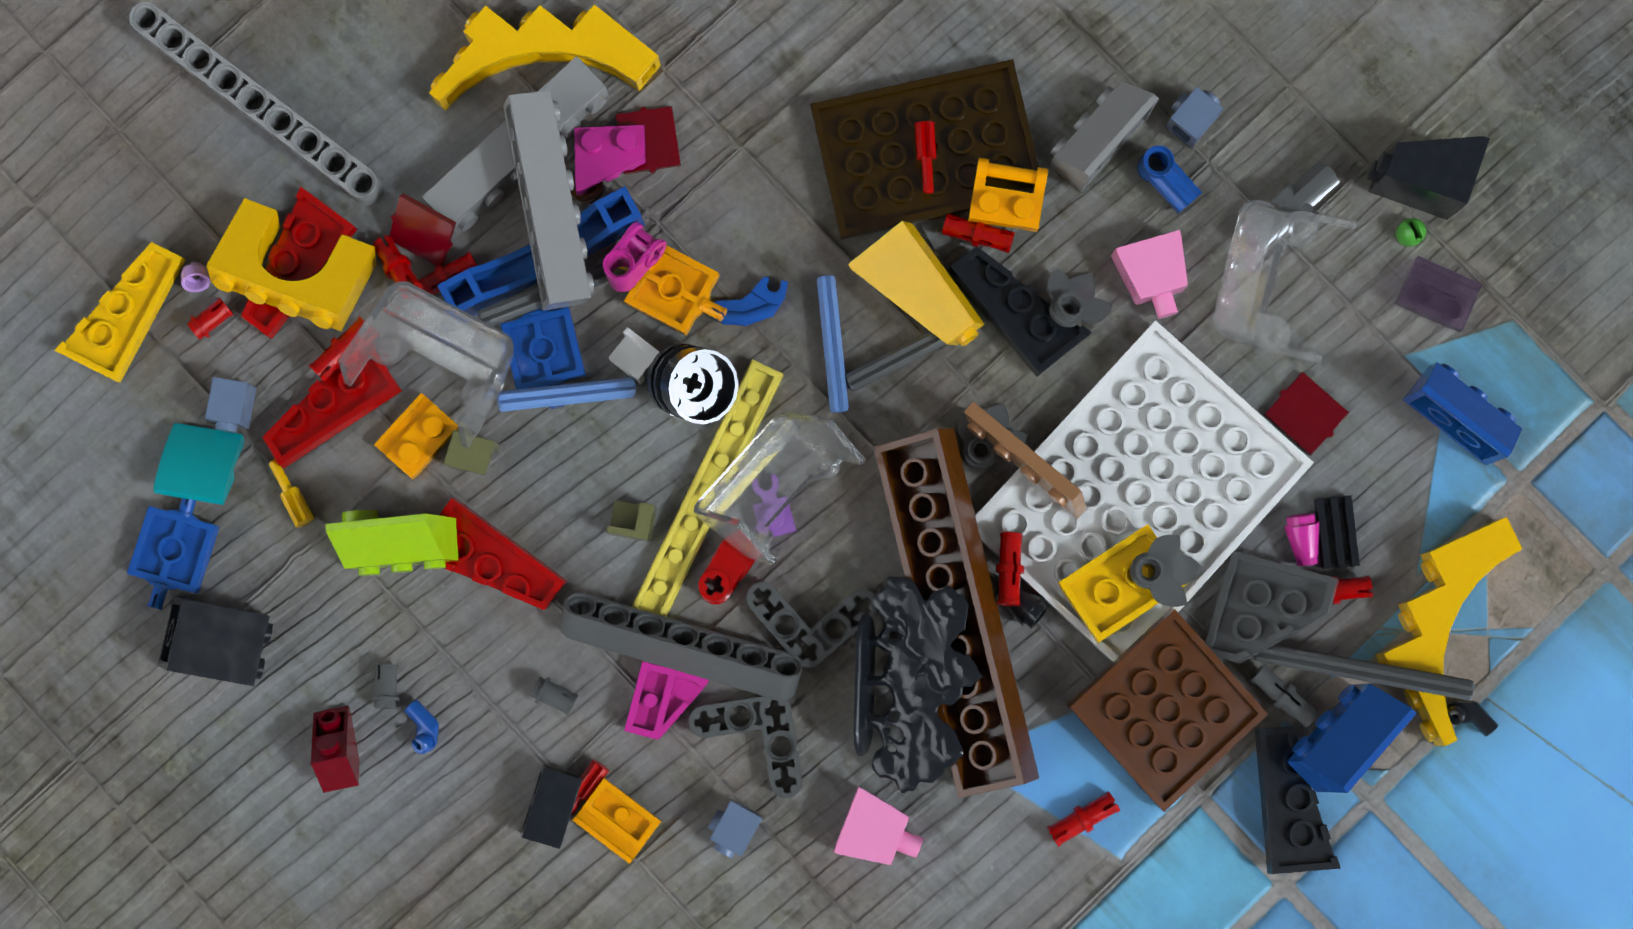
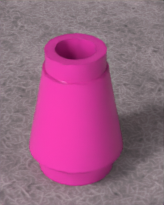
M1315 513L1287 516V525L1284 526L1297 566L1318 564L1320 522L1316 521Z

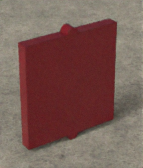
M672 106L649 110L646 107H642L640 111L616 114L617 126L644 125L646 163L633 170L624 171L625 175L646 171L654 174L659 169L681 166Z
M402 193L399 196L396 212L391 215L393 223L389 236L392 237L395 244L435 266L439 264L443 266L448 250L453 246L451 239L456 222Z
M1302 372L1286 390L1283 389L1279 392L1280 397L1267 410L1264 416L1311 456L1326 438L1333 437V430L1349 412Z

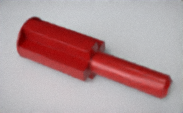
M921 121L914 124L917 161H922L923 192L925 194H932L934 192L932 160H936L935 122Z
M592 759L580 777L582 782L571 816L583 799L587 801L606 774L610 772L604 764L595 759Z

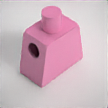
M1180 230L1115 248L1111 255L1112 260L1134 303L1139 305L1152 301L1158 319L1177 314L1178 310L1173 295L1183 292L1188 286Z
M858 786L833 852L839 855L891 865L896 851L917 858L924 838L905 831L909 820L908 815Z

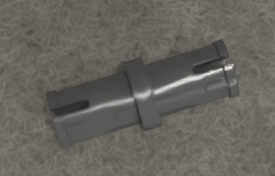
M1261 665L1249 681L1273 700L1272 705L1274 707L1285 710L1303 728L1308 727L1318 716L1319 710L1315 709L1296 693V687L1292 683L1287 685L1267 668V665Z

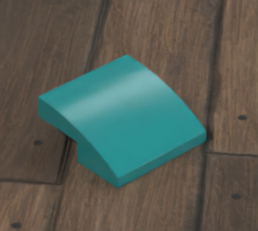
M174 423L160 459L153 486L154 493L224 505L235 480L233 469L245 444L243 434Z

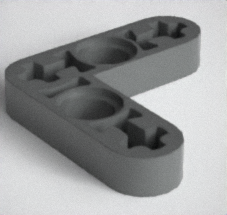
M757 582L752 585L747 592L746 598L750 609L784 649L799 659L802 649L797 643L794 644L793 648H790L787 642L796 638L801 629L807 632L808 635L802 637V640L808 646L813 643L817 645L818 649L815 651L817 659L812 662L807 658L804 661L801 660V663L805 668H813L824 661L857 632L858 625L852 628L849 619L839 611L846 607L849 613L856 607L854 601L856 597L859 596L862 600L868 597L872 601L874 594L864 589L853 592L811 629L770 583ZM758 589L762 592L771 591L772 594L769 597V601L775 608L779 602L784 606L783 609L773 614L770 621L764 618L765 614L770 613L763 604L756 607L753 603L756 600L754 592ZM872 601L869 605L871 610L869 615L873 618L877 611L873 607ZM860 612L853 619L859 622L864 612ZM782 615L793 617L796 622L794 632L785 636L779 634L775 628L778 617ZM837 618L844 622L846 632L843 637L832 639L827 636L825 626L829 620Z
M762 696L703 705L691 712L689 717L690 730L696 736L702 738L762 729L772 791L781 798L794 797L800 791L802 775L792 708L788 700L777 701L779 706H785L786 713L780 715L781 725L789 723L790 731L778 730L771 734H768L767 726L774 727V720L772 716H766L765 709L770 708L771 701L775 699ZM736 706H744L750 711V721L743 727H738L731 722L730 713ZM725 707L724 720L728 730H720L721 723L711 724L709 732H703L701 726L696 727L695 719L701 718V712L707 711L708 717L720 716L717 709ZM785 736L790 740L791 750L789 754L778 757L772 753L770 745L775 737ZM793 758L795 767L787 766L788 775L792 778L796 777L797 784L791 785L790 792H784L783 787H777L776 780L781 779L782 776L781 767L774 770L772 762L783 763Z

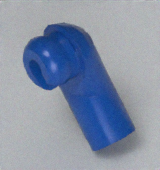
M416 699L404 712L417 725L415 739L412 740V748L418 754H425L426 752H431L437 744L439 723Z

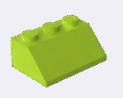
M424 513L325 524L326 533L344 569L358 570V576L380 575V568L391 567V573L412 572L413 565L424 564L425 570L446 568L445 562L458 561L456 518Z

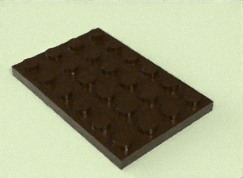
M1013 59L810 104L840 240L892 229L901 221L915 224L946 217L947 214L955 215L969 212L979 157L989 159V163L1037 170V167H1039ZM921 121L935 122L936 160H932L934 187L932 194H925L923 192L922 161H917L914 124ZM986 176L985 186L1033 193L1034 184Z

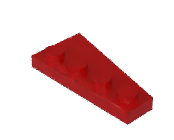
M301 186L296 195L297 202L291 214L288 213L282 225L284 230L277 245H273L268 256L270 260L265 269L272 276L286 281H300L316 275L326 265L341 235L351 238L358 230L354 225ZM249 299L241 314L242 318L270 339H273L290 317L281 312L277 307L266 303L263 305L256 304Z
M369 338L353 353L355 357L351 361L346 360L325 382L317 380L308 389L309 393L298 405L294 404L262 437L277 463L283 469L402 392Z
M451 498L439 514V516L456 518L458 561L445 562L446 568L444 569L464 575L482 585H488L500 590L508 596L542 610L548 609L566 584L567 580L457 498Z

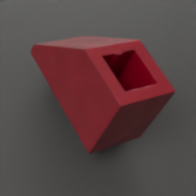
M349 706L314 712L311 766L323 793L358 786L360 760Z

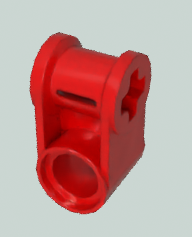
M727 535L699 579L698 589L702 598L712 605L725 603L739 582L749 572L758 554L730 535ZM718 579L722 580L720 584L723 592L721 594L714 592L712 596L709 595L710 590L707 583L709 581L716 583Z

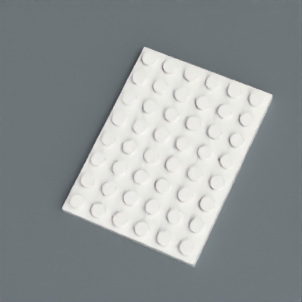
M1155 320L1035 450L1036 454L1082 491L1087 508L1086 511L1076 519L1064 507L1062 508L1056 504L1038 484L1034 485L1021 474V469L1019 468L975 517L981 542L998 558H1000V533L1017 532L1023 534L1021 565H1024V574H1021L1020 578L1038 595L1043 597L1050 606L1110 661L1114 662L1170 608L1179 612L1184 606L1170 607L1159 603L1101 642L1096 643L1057 583L1149 524L1157 538L1163 535H1179L1181 541L1179 553L1192 557L1202 566L1203 569L1200 574L1183 587L1188 602L1314 462Z

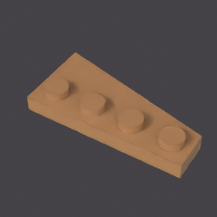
M975 402L970 404L964 411V414L969 423L966 427L973 435L980 440L984 438L989 440L994 445L993 450L1008 463L1012 461L1021 469V474L1034 485L1038 484L1056 504L1062 508L1064 507L1076 519L1086 511L1083 493L1078 487Z

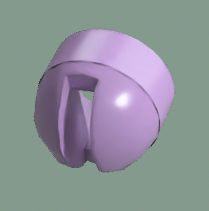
M195 261L182 268L180 275L181 285L186 291L201 292L209 287L210 277L205 265Z

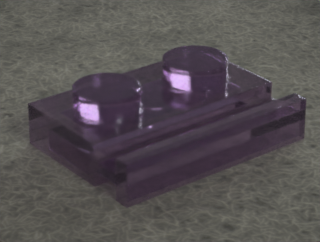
M1417 256L1413 261L1410 272L1407 274L1395 304L1454 331L1461 332L1467 323L1476 302L1477 294L1483 284Z

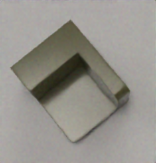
M453 430L444 465L460 471L465 470L485 475L493 451H498L499 444L492 440Z
M619 500L615 501L610 526L607 525L606 533L612 536L651 542L657 507L653 504L642 502L635 504Z

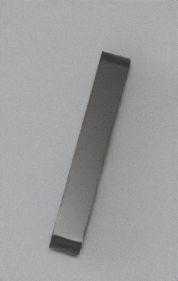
M572 593L567 596L564 602L560 629L569 639L775 700H789L796 694L803 665L799 658L790 653L585 593Z

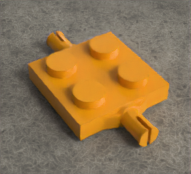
M666 246L658 262L650 267L636 286L629 291L624 300L626 305L687 336L693 323L702 313L717 319L719 322L723 320V315L725 316L727 313V308L710 300L711 291L720 277L719 272L669 246ZM621 266V267H618V268H620V269H622V270H624V271H626V272H627L628 269H629V268H627V267H622V266Z

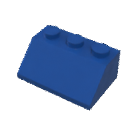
M1436 362L1427 367L1402 400L1483 464L1488 465L1508 458L1522 431V428L1515 423L1516 418L1503 408L1497 409L1487 401V395L1475 386L1469 387L1458 379L1459 373L1447 364L1441 365Z
M1370 683L1351 684L1338 696L1340 702L1333 710L1324 712L1315 723L1317 728L1310 736H1304L1294 745L1292 749L1294 754L1287 762L1316 792L1348 793L1417 713L1411 707Z

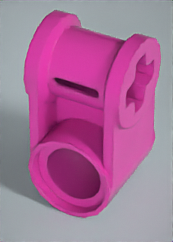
M639 222L633 223L626 230L621 240L603 260V268L608 284L613 290L618 292H626L634 288L650 267L658 262L667 246L666 241L663 239L657 240L644 231V226ZM618 267L629 268L625 274H613L614 270Z

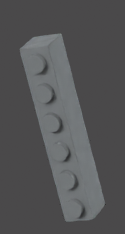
M577 56L539 90H551L552 100L558 102L560 108V122H557L559 135H564L566 138L574 134V128L580 127V121L587 114L598 112L605 105V98L608 96L605 85ZM506 121L422 196L433 210L456 222L455 234L461 229L466 231L471 228L478 220L477 215L486 206L491 208L503 198V191L512 183L518 184Z
M551 90L509 95L503 104L542 309L550 310L584 305L594 292V282L591 273H586L584 259L587 258V246L584 238H579L577 225L580 224V211L578 205L572 202L570 191L574 188V181L571 170H566L564 156L567 155V144L564 135H559L557 122H560V108L558 102L552 100Z

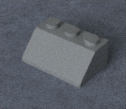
M1123 81L1115 89L1109 86L1097 99L1096 103L1100 106L1091 115L1086 111L1073 127L1077 130L1076 133L1069 140L1063 137L1052 149L1051 154L1054 157L1050 167L1082 193L1148 119L1159 98L1151 92Z

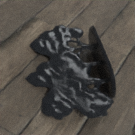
M888 577L886 579V586L880 588L872 597L873 607L883 618L885 628L876 636L874 621L867 613L861 616L858 623L855 654L853 734L855 751L858 756L862 757L869 751L873 727L879 732L884 745L876 751L872 759V769L880 778L894 780L900 792L905 793L907 791H914L919 782L934 783L937 778L942 776L945 768L953 766L963 755V749L956 732L937 715V709L941 704L953 705L962 696V689L974 685L982 678V675L970 655L955 652L951 647V643L957 638L958 634L966 629L969 608L967 600L962 595H958L950 586H945L943 589L933 592L928 600H924L912 578ZM898 631V638L888 639L890 632ZM876 646L888 652L890 657L881 676H875ZM874 685L887 686L893 694L892 707L883 716L874 715ZM892 713H899L896 721L889 719ZM886 724L899 728L904 737L901 742L888 735L890 734V728H885ZM887 743H892L896 747V751L890 752Z

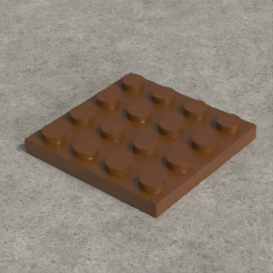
M1170 608L1067 705L1163 812L1174 804L1268 715L1199 635L1173 608Z

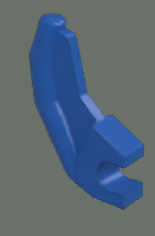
M763 277L751 293L743 299L715 301L716 304L727 308V313L725 316L723 315L724 318L720 323L724 325L747 326L773 317L785 301L788 281L781 280L780 289L777 292H771L767 288L769 277Z

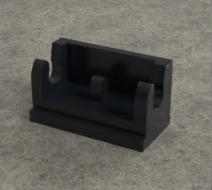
M542 764L521 829V837L560 849L582 778Z

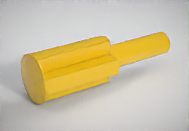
M276 459L271 460L269 466L283 491L279 496L295 527L307 525L315 517L310 511L298 487H292L283 468L279 466Z

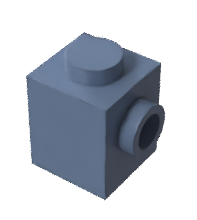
M1196 87L1190 95L1184 92L1173 104L1171 109L1175 113L1169 119L1165 128L1192 149L1217 120L1224 108L1219 105L1220 101L1214 94L1207 90L1202 91Z
M213 377L205 419L216 424L215 429L219 431L236 433L237 427L249 429L257 388L247 382Z
M732 799L725 812L717 810L708 829L714 831L710 840L716 843L714 849L731 859L734 854L742 857L764 816Z

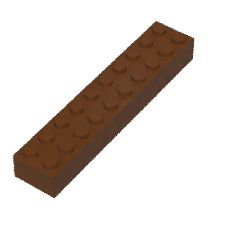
M937 428L875 446L874 451L905 577L912 578L924 600H928L933 592L941 590L945 586H950L958 595H962L969 605L966 629L958 634L957 638L951 643V647L955 652L970 655L977 665L982 678L971 687H964L962 689V696L953 705L941 704L937 709L940 719L956 732L963 749V755L951 766L958 798L1019 786L1039 779V774L954 429Z

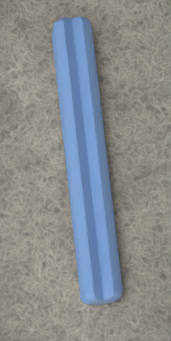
M824 275L817 278L829 406L831 413H843L848 411L849 405L836 279L832 275Z
M628 377L500 391L497 394V405L500 411L505 412L632 398L636 394V384L634 378Z

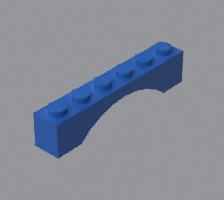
M626 186L599 199L580 213V224L577 227L579 238H584L586 242L587 256L621 239L633 223L639 222L645 226L643 218ZM530 244L501 258L469 268L437 285L451 313L460 323L477 315L480 309L506 300L537 283Z

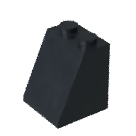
M1477 136L1397 142L1388 152L1383 151L1379 161L1374 160L1367 177L1368 180L1372 181L1368 192L1448 220L1468 204L1490 138Z
M173 597L158 666L166 671L254 686L255 679H261L264 671L265 659L260 657L263 644H269L272 635L273 624L268 623L270 616Z

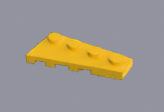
M151 242L121 275L122 279L118 284L99 300L100 304L87 318L84 317L75 326L76 330L65 342L62 341L54 351L121 383L186 259Z

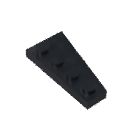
M977 246L948 269L950 274L1036 377L1040 376L1092 333L1083 325L1081 327L1079 325L1064 327L1056 323L1050 315V304L1039 296L1038 291L1030 285L1025 286L1012 276L1013 273Z
M1294 726L1256 728L1255 740L1267 873L1282 874L1341 869L1338 858L1334 856L1329 842L1331 837L1327 825L1323 824L1317 806L1319 801L1315 790H1312L1311 786L1287 762L1294 754L1292 749L1298 742Z

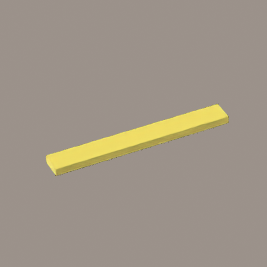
M753 359L751 360L738 387L736 400L729 412L723 417L632 605L633 608L664 617L668 616L784 376L783 373Z

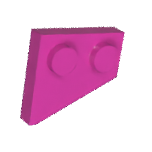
M644 125L574 128L577 196L588 193L587 189L604 180L609 182L619 177L623 171L633 170L646 163Z
M642 661L624 731L660 740L707 686L709 680Z

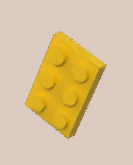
M1149 524L1057 583L1096 643L1101 642L1159 604L1153 598L1150 590L1136 585L1130 575V566L1134 558L1142 553H1147L1152 542L1157 539ZM1149 564L1143 565L1142 574L1147 578L1152 577L1154 574L1153 567Z

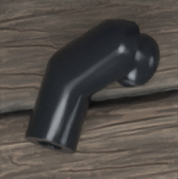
M1474 700L1454 701L1447 706V712L1452 725L1473 723L1484 736L1490 735L1499 726L1484 708Z

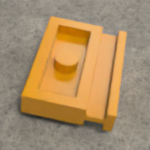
M420 393L378 439L374 446L414 480L450 441L453 430L459 431L461 427L423 393Z
M606 778L601 781L572 820L629 864L662 822V820Z

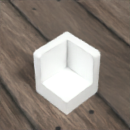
M627 327L623 331L624 339L609 356V360L641 385L648 377L651 363L660 352Z

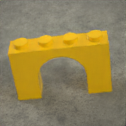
M244 198L206 265L211 283L224 292L234 291L245 295L256 304L263 305L266 303L277 307L288 316L296 317L298 315L309 319L320 328H333L342 331L377 265L375 247L341 235L326 265L316 275L300 281L278 279L269 274L262 266L269 248L281 229L277 210Z

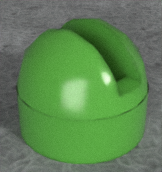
M1407 218L1396 228V238L1405 247L1417 246L1426 236L1425 224L1416 218ZM1409 223L1413 225L1419 238H1415V234L1412 228L1410 227Z

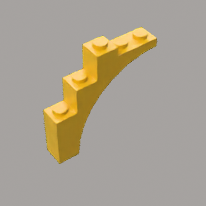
M595 4L589 11L583 10L577 16L572 30L539 5L534 12L529 11L524 15L519 23L520 28L518 31L485 5L480 12H474L465 24L466 29L463 32L470 45L468 47L463 46L456 53L453 59L454 64L446 73L441 72L433 80L429 94L434 102L446 111L464 92L487 77L512 67L537 62L569 63L576 56L586 66L616 76L640 91L661 64L659 56Z
M1507 517L1494 520L1420 554L1423 560L1421 569L1427 580L1434 582L1435 587L1398 604L1401 611L1398 613L1399 620L1407 632L1411 631L1413 637L1376 653L1378 663L1443 675L1444 655L1450 629L1461 605L1476 584L1496 565L1522 550L1521 544ZM1409 689L1404 690L1407 702L1412 709L1418 710L1423 722L1420 723V728L1428 742H1433L1435 746H1447L1458 741L1447 712L1445 696Z

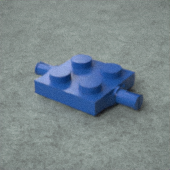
M569 307L554 311L541 310L539 308L528 312L517 320L500 324L516 389L562 385L569 380L586 376ZM550 406L549 408H550V409H556L557 407H556V406Z
M182 498L178 510L165 511L148 506L127 574L143 578L149 584L154 585L147 604L149 607L162 610L168 590L180 589L199 594L220 526L203 522L195 515H192L196 500Z

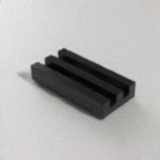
M1352 495L1314 499L1316 521L1320 522L1319 550L1322 570L1360 566ZM1338 504H1342L1349 560H1345ZM1330 505L1336 561H1331L1324 507Z

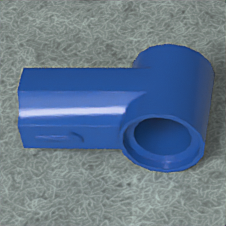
M1161 145L1153 146L1138 160L1137 172L1144 181L1150 182L1177 214L1202 194L1200 189L1175 162L1173 153L1167 147ZM1149 157L1160 159L1163 163V170L1160 172L1152 170L1148 164Z

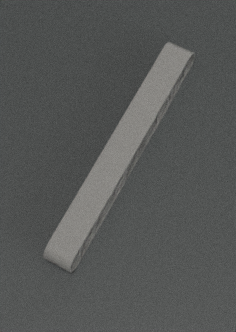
M141 2L132 7L129 13L130 24L146 41L363 205H373L381 200L384 194L383 184L370 168L154 4ZM156 17L151 27L144 28V23L148 18ZM183 37L178 47L170 48L175 38ZM210 57L206 67L197 69V64L202 58ZM229 78H237L232 88L223 89L225 82ZM257 98H264L263 104L259 109L250 110L252 101ZM282 119H291L287 129L277 131V125ZM318 139L315 149L309 152L304 151V145L308 140ZM345 159L343 169L338 172H331V165L334 161ZM363 180H372V187L369 191L358 193V186Z

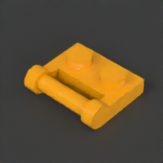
M979 157L968 221L1038 232L1048 169L1037 167V170L989 163V159ZM986 176L1034 184L1033 193L985 186Z

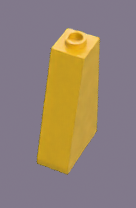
M901 221L848 264L852 271L947 345L960 344L965 346L979 335L977 330L984 325L981 318L912 223Z

